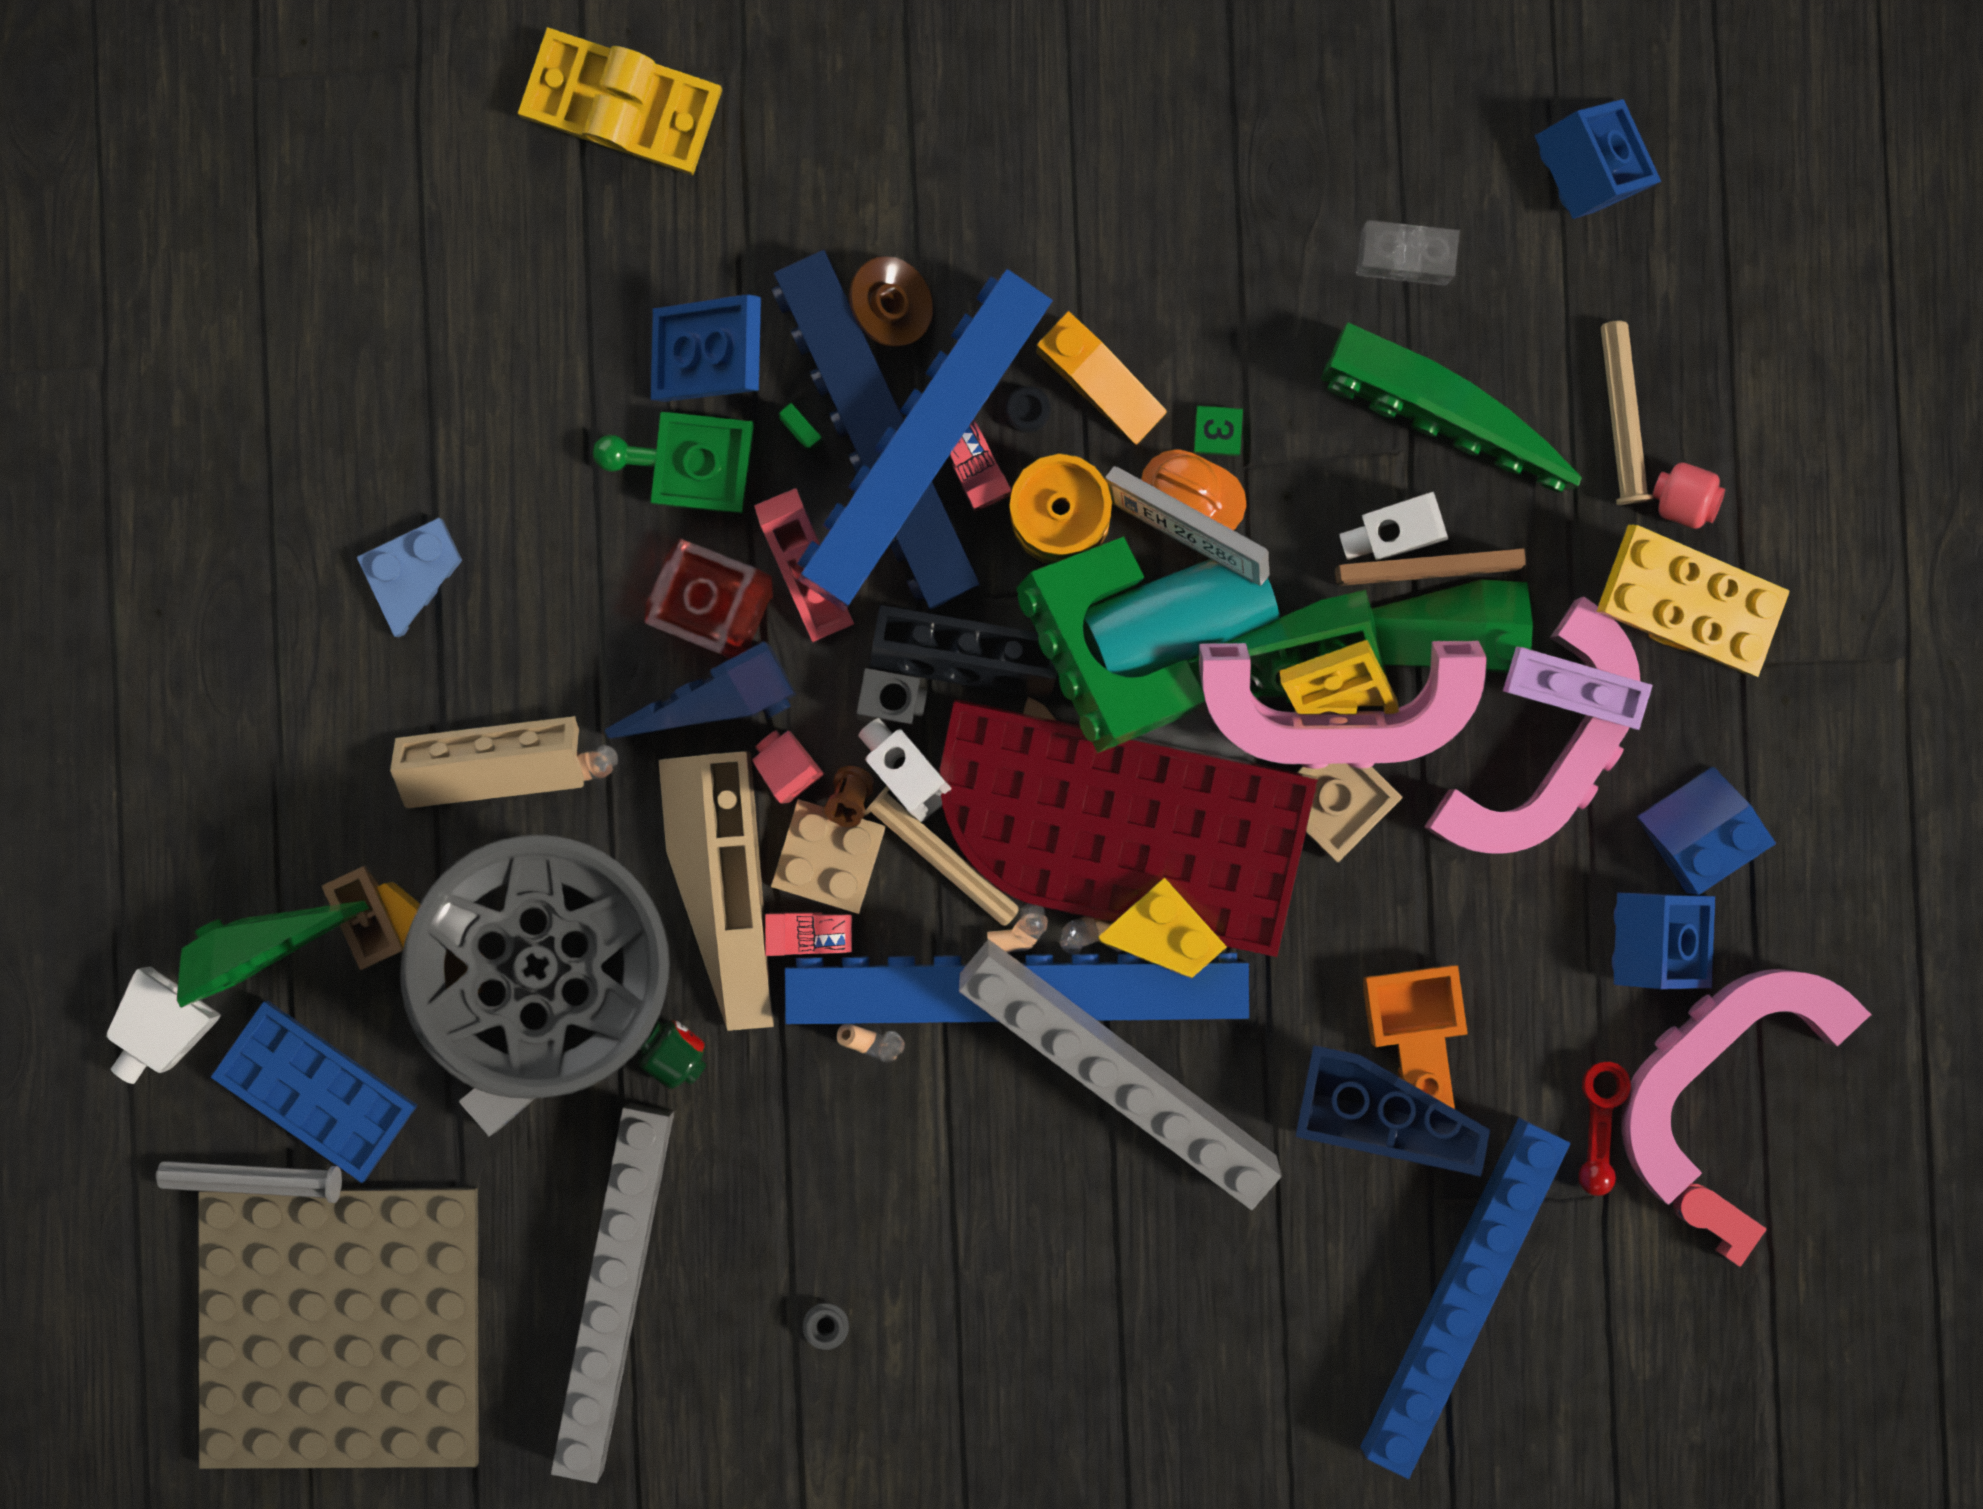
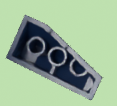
M764 641L710 670L712 677L705 681L701 678L687 683L674 690L675 692L670 694L671 698L665 702L659 700L649 704L606 728L604 731L608 738L618 739L752 717L763 712L766 718L769 719L790 708L791 704L788 699L797 694L772 646Z
M1313 1045L1296 1137L1481 1176L1490 1129L1359 1054Z

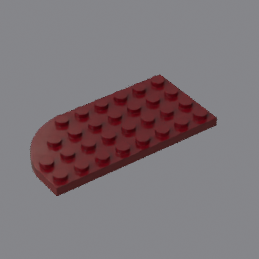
M954 700L940 766L941 777L952 789L946 794H941V802L952 835L961 851L988 881L1010 896L1029 904L1115 922L1165 878L1225 946L1274 957L1278 956L1318 782L1317 776L1140 738H1133L1097 753L1093 743L1086 739L1079 725L963 700Z

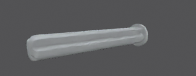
M164 1161L159 1164L158 1171H156L157 1185L161 1189L326 1198L329 1203H336L338 1201L342 1186V1174L338 1166H331L329 1170Z

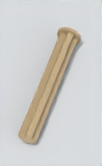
M1624 321L1607 322L1601 326L1620 490V498L1616 499V505L1644 503L1652 501L1653 495L1648 494L1628 324Z
M886 786L865 810V815L867 816L872 812L1001 925L1009 924L1019 911L1018 906L887 793L890 789Z

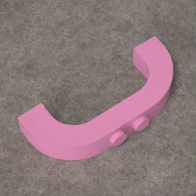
M1585 597L1574 600L1550 638L1575 654L1585 666L1640 681L1636 654L1631 642L1619 624L1613 618L1596 612L1598 606ZM1586 715L1535 793L1523 805L1513 810L1496 812L1480 806L1456 789H1449L1424 828L1449 844L1475 852L1510 853L1535 846L1556 833L1569 820L1577 807L1583 810L1591 802L1598 790V787L1593 783L1603 769L1610 771L1620 758L1624 749L1619 744L1630 727Z
M1432 641L1431 667L1428 681L1424 689L1414 700L1399 708L1400 712L1395 714H1384V711H1357L1356 714H1337L1335 712L1297 714V712H1282L1271 709L1258 701L1250 691L1251 659L1246 643L1199 644V673L1209 712L1221 732L1237 747L1255 757L1277 763L1301 764L1303 767L1311 769L1324 768L1328 764L1347 763V765L1354 768H1368L1373 766L1374 763L1402 762L1435 751L1455 737L1473 715L1481 698L1486 671V655L1479 641Z
M1770 969L1745 975L1726 985L1713 997L1710 995L1702 997L1690 1008L1688 1013L1691 1018L1679 1029L1676 1026L1669 1028L1657 1039L1655 1045L1658 1049L1646 1059L1631 1080L1629 1096L1623 1102L1621 1114L1622 1139L1627 1157L1638 1177L1659 1200L1669 1205L1702 1174L1680 1150L1674 1140L1671 1130L1672 1107L1680 1092L1755 1021L1774 1012H1792L1803 1019L1824 1043L1838 1046L1871 1015L1863 1005L1844 988L1828 979L1785 969Z

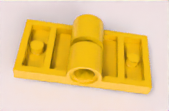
M547 27L518 115L520 118L693 176L722 88L721 85L658 65L651 58L634 50L620 46L608 48Z
M1628 525L1596 612L1649 634L1651 639L1662 644L1694 652L1746 675L1758 677L1790 591L1641 526Z

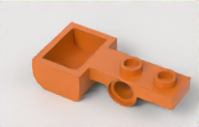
M1458 965L1363 977L1364 999L1371 1044L1375 1047L1397 1044L1400 1064L1399 1077L1455 1109L1445 1037L1468 1034Z

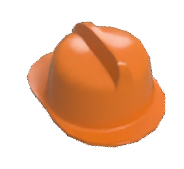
M1179 449L1164 451L1154 457L1143 470L1142 481L1231 530H1235L1244 517L1246 498L1245 491L1239 480L1226 469L1194 453Z

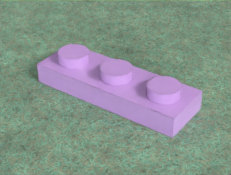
M1516 646L1503 691L1639 730L1653 685Z

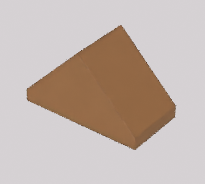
M366 866L322 885L330 906L365 901L369 908L340 925L360 970L403 951L402 943L376 888L379 884Z

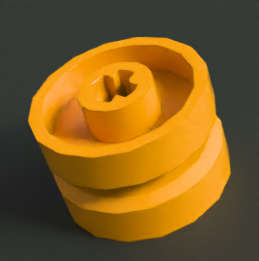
M1056 454L1039 458L1022 471L1012 488L1010 517L1015 538L1026 553L1046 564H1053L1100 546L1108 534L1112 500L1108 484L1095 466L1080 457ZM1062 504L1063 510L1068 507L1070 509L1066 514L1058 515L1053 512V506Z

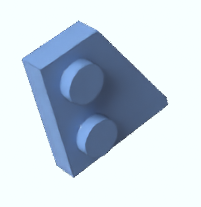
M441 518L435 519L357 557L394 637L397 638L403 636L408 631L409 624L424 605L427 606L438 592V587L445 578L450 577L462 561Z

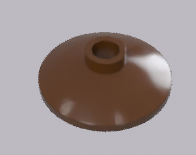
M883 256L866 262L855 273L849 291L850 307L857 324L868 337L885 346L903 347L917 341L924 335L932 318V298L925 280L914 267L901 259ZM880 300L887 305V312L882 307Z

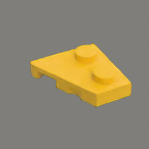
M1367 640L1279 671L1281 684L1297 714H1321L1323 712L1356 714L1357 706H1383L1384 714L1400 712L1398 700Z
M1165 878L1097 937L1105 945L1115 947L1190 979L1226 948L1225 944Z

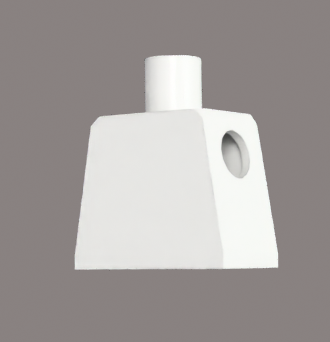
M1434 492L1364 514L1362 518L1365 526L1339 534L1347 560L1373 552L1375 559L1381 561L1448 540ZM1392 523L1398 524L1400 528L1399 537L1386 542L1383 541L1380 536L1381 528Z
M877 718L861 730L858 736L871 750V753L867 755L865 760L915 818L923 823L943 806L941 794H946L952 788L901 729L892 734L880 718ZM900 757H905L904 764L900 768L894 769L895 761Z
M151 966L137 969L107 1031L106 1037L124 1049L112 1066L111 1071L122 1080L135 1084L146 1066L159 1073L170 1070L216 1024L222 1015L202 1001H197L180 1008L176 1000L177 984Z

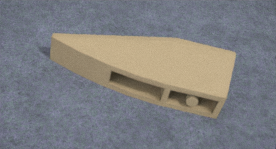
M733 752L659 760L666 852L727 1031L773 1027L768 956H765V916L751 752Z

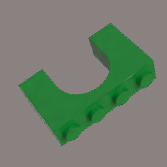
M1124 537L1035 570L1016 588L1020 608L1027 617H1030L1039 635L1040 648L1044 655L1051 659L1059 675L1061 690L1065 697L1072 701L1080 717L1081 730L1086 739L1093 743L1097 753L1186 717L1206 701L1186 659L1151 674L1130 678L1108 671L1094 659L1088 650L1083 634V620L1088 607L1132 590L1144 578Z

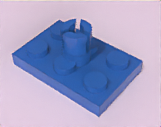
M746 294L654 308L652 322L651 400L668 402L759 391L761 297Z

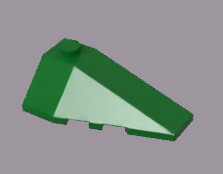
M1478 580L1371 609L1384 666L1430 668L1432 641H1479L1486 655L1485 672L1508 673L1516 646L1529 650L1532 647L1533 623L1527 582Z
M1366 590L1320 600L1224 643H1246L1251 659L1250 691L1256 699L1260 696L1286 697V703H1292L1281 684L1280 670L1364 640L1368 641L1387 678L1378 633ZM1199 655L1188 659V664L1203 692L1199 673Z
M365 901L242 918L223 925L221 919H217L195 931L198 939L183 947L181 951L176 999L180 1008L241 983L369 908Z

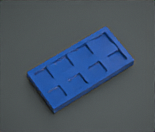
M268 1000L261 1004L211 1076L219 1084L361 1183L370 1175L418 1106Z

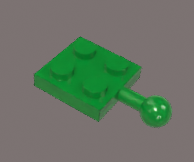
M661 412L657 449L628 446L622 438L616 435H606L595 443L593 458L601 469L609 472L618 471L626 464L655 467L651 503L653 505L744 514L753 422Z

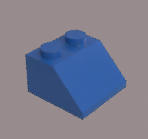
M1624 99L1576 111L1535 135L1540 147V157L1545 166L1550 169L1559 188L1561 203L1569 210L1572 219L1595 213L1662 182Z
M1710 767L1636 816L1684 891L1689 894H1701L1776 844L1752 806L1715 767Z
M1617 893V905L1614 910L1616 935L1615 951L1612 956L1613 985L1655 989L1712 988L1715 896Z

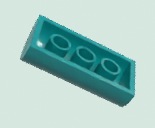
M1208 559L1089 606L1083 620V634L1088 650L1102 667L1116 675L1134 678L1151 674L1185 659L1188 662V659L1199 655V644H1224L1280 618L1275 595L1268 578L1260 587L1214 560Z

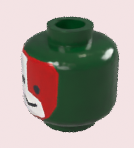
M669 1020L664 1024L660 1021L655 1022L648 1037L637 1050L640 1053L638 1060L640 1068L663 1086L670 1089L681 1085L683 1082H686L688 1085L693 1084L706 1067V1063L701 1060L705 1051V1043L676 1020Z

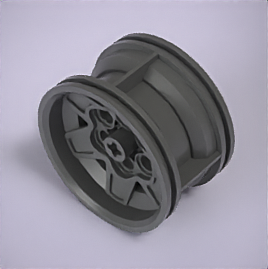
M533 835L504 839L482 847L458 861L443 874L423 900L409 928L401 957L400 980L404 1008L418 1040L437 1064L461 1082L477 1090L508 1098L531 1099L566 1094L583 1089L606 1078L628 1061L644 1043L655 1025L665 999L669 973L668 946L664 928L652 900L634 876L616 860L587 844L556 836ZM508 886L504 909L501 912L475 904L477 900L486 894ZM562 888L578 895L590 905L575 911H567L564 905ZM536 910L541 913L545 921L542 933L529 935L522 930L519 920L524 911ZM491 933L499 936L504 943L503 954L497 959H487L482 956L478 950V941L481 936ZM576 933L584 939L586 950L582 957L577 959L570 958L563 953L561 940L565 934ZM446 949L460 959L468 968L467 973L447 990L444 979ZM616 951L619 956V984L601 970V964ZM530 956L533 961L541 959L544 962L545 968L541 971L542 980L538 981L534 975L528 978L523 975L522 970L528 965L525 957ZM567 980H577L584 985L586 997L581 1005L572 1006L563 1000L561 989ZM495 981L502 986L504 999L499 1006L488 1007L479 1000L478 989L483 982ZM536 1004L543 1009L546 1018L545 1023L539 1030H528L522 1025L520 1012L525 1005ZM568 1024L594 1031L585 1041L562 1053L565 1028ZM496 1025L502 1026L509 1054L489 1047L473 1034Z

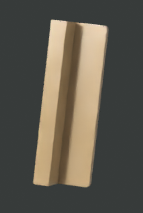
M575 716L395 738L390 771L406 808L581 788L584 785V776L577 758L579 728Z

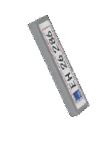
M1113 467L1105 477L1112 504L1260 587L1270 575L1268 549L1119 467Z

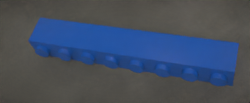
M1006 269L999 281L992 276L989 278L976 298L983 305L975 317L972 318L967 313L964 315L951 335L958 342L950 354L946 355L942 351L939 352L925 373L932 378L925 391L921 393L914 389L900 410L907 417L898 431L889 426L874 450L879 452L881 456L873 468L870 469L863 465L848 488L856 493L848 505L844 507L837 503L824 522L823 526L830 531L819 546L812 541L797 562V565L804 569L798 581L843 611L848 607L1053 301L1008 269Z
M1520 1117L1518 1118L1360 1446L1368 1460L1407 1479L1410 1478L1571 1144L1568 1141Z

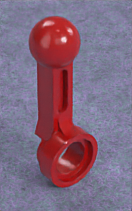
M1600 1062L1592 1065L1585 1072L1582 1080L1583 1093L1590 1106L1587 1162L1580 1168L1578 1179L1582 1189L1593 1196L1605 1195L1615 1185V1171L1609 1164L1612 1111L1614 1107L1621 1105L1627 1099L1631 1089L1628 1073L1623 1067L1613 1062ZM1600 1072L1610 1073L1617 1083L1614 1095L1608 1099L1598 1096L1593 1088L1594 1078Z

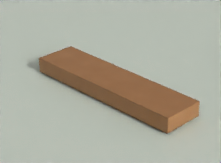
M1524 549L1343 564L1335 568L1336 584L1346 586L1516 571L1526 565Z

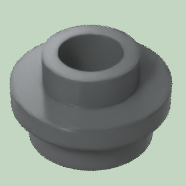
M820 1303L813 1306L807 1312L803 1321L805 1338L812 1346L822 1350H829L839 1346L845 1340L849 1330V1321L846 1313L839 1306L832 1303ZM822 1318H830L835 1324V1329L830 1333H823L818 1328V1321Z

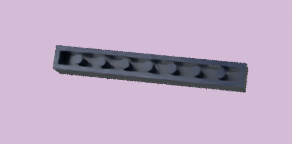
M822 250L774 272L779 285L771 288L782 314L791 310L798 327L790 330L801 355L810 352L817 368L810 371L811 377L820 396L830 394L837 410L830 412L829 415L839 437L842 438L849 435L856 451L848 456L856 473H858L863 465L870 469L873 468L881 456L879 452L874 450L889 426L898 431L904 421L863 332L853 316L850 304L825 251ZM931 481L890 543L897 562L907 560L914 576L906 579L917 605L926 601L930 610L980 588L975 573Z

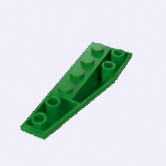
M1347 323L1342 329L1320 378L1329 383L1327 389L1330 392L1350 400L1353 399L1354 395L1371 402L1369 406L1371 410L1389 418H1394L1396 413L1413 421L1411 424L1413 429L1425 435L1436 437L1439 432L1455 439L1453 446L1465 453L1478 456L1479 452L1482 451L1497 458L1495 465L1503 470L1520 475L1522 470L1539 477L1536 482L1537 484L1550 491L1562 493L1564 489L1570 491L1579 486L1582 477L1545 439L1510 409L1470 381L1429 358L1353 324Z

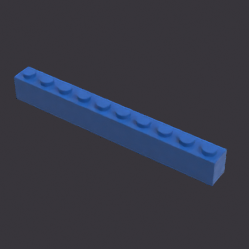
M1221 952L1192 979L1160 965L1145 962V960L1130 953L1118 954V962H1099V954H1072V963H1053V955L1034 954L1026 955V963H1021L1097 1021L1249 1019V963L1237 961L1236 952ZM915 956L888 957V965H869V957H842V965L823 966V957L796 958V966L785 968L786 1024L999 1021L959 992L960 973L967 965L961 964V956H934V964L915 965Z

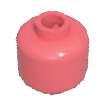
M1681 462L1674 466L1670 474L1661 472L1652 495L1653 498L1660 500L1658 511L1661 517L1690 528L1698 529L1706 521L1714 522L1726 489L1719 487L1720 479L1717 474Z

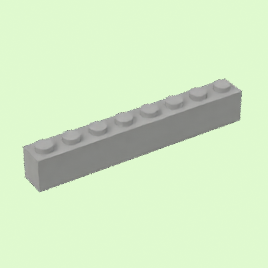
M990 939L985 942L960 973L959 992L1249 1209L1253 1210L1282 1177L1277 1156Z
M631 1102L623 1107L551 1475L597 1483L604 1472L674 1116V1111Z

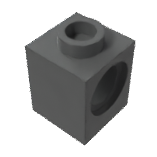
M865 668L857 714L913 725L914 716L923 717L928 690L920 689V678ZM889 685H899L906 691V703L899 710H887L881 703V693Z

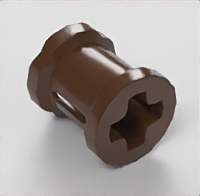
M845 766L840 768L835 774L833 781L835 790L825 803L824 813L831 822L837 823L842 827H854L859 825L864 818L865 807L863 804L865 798L872 794L875 782L866 770L856 766Z

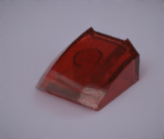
M679 538L667 553L648 598L644 623L732 659L752 648V640L767 604L773 598L772 576L754 567Z

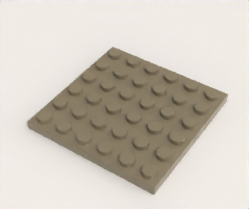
M478 1188L341 1189L336 1203H329L326 1198L199 1191V1469L477 1466L479 1463Z

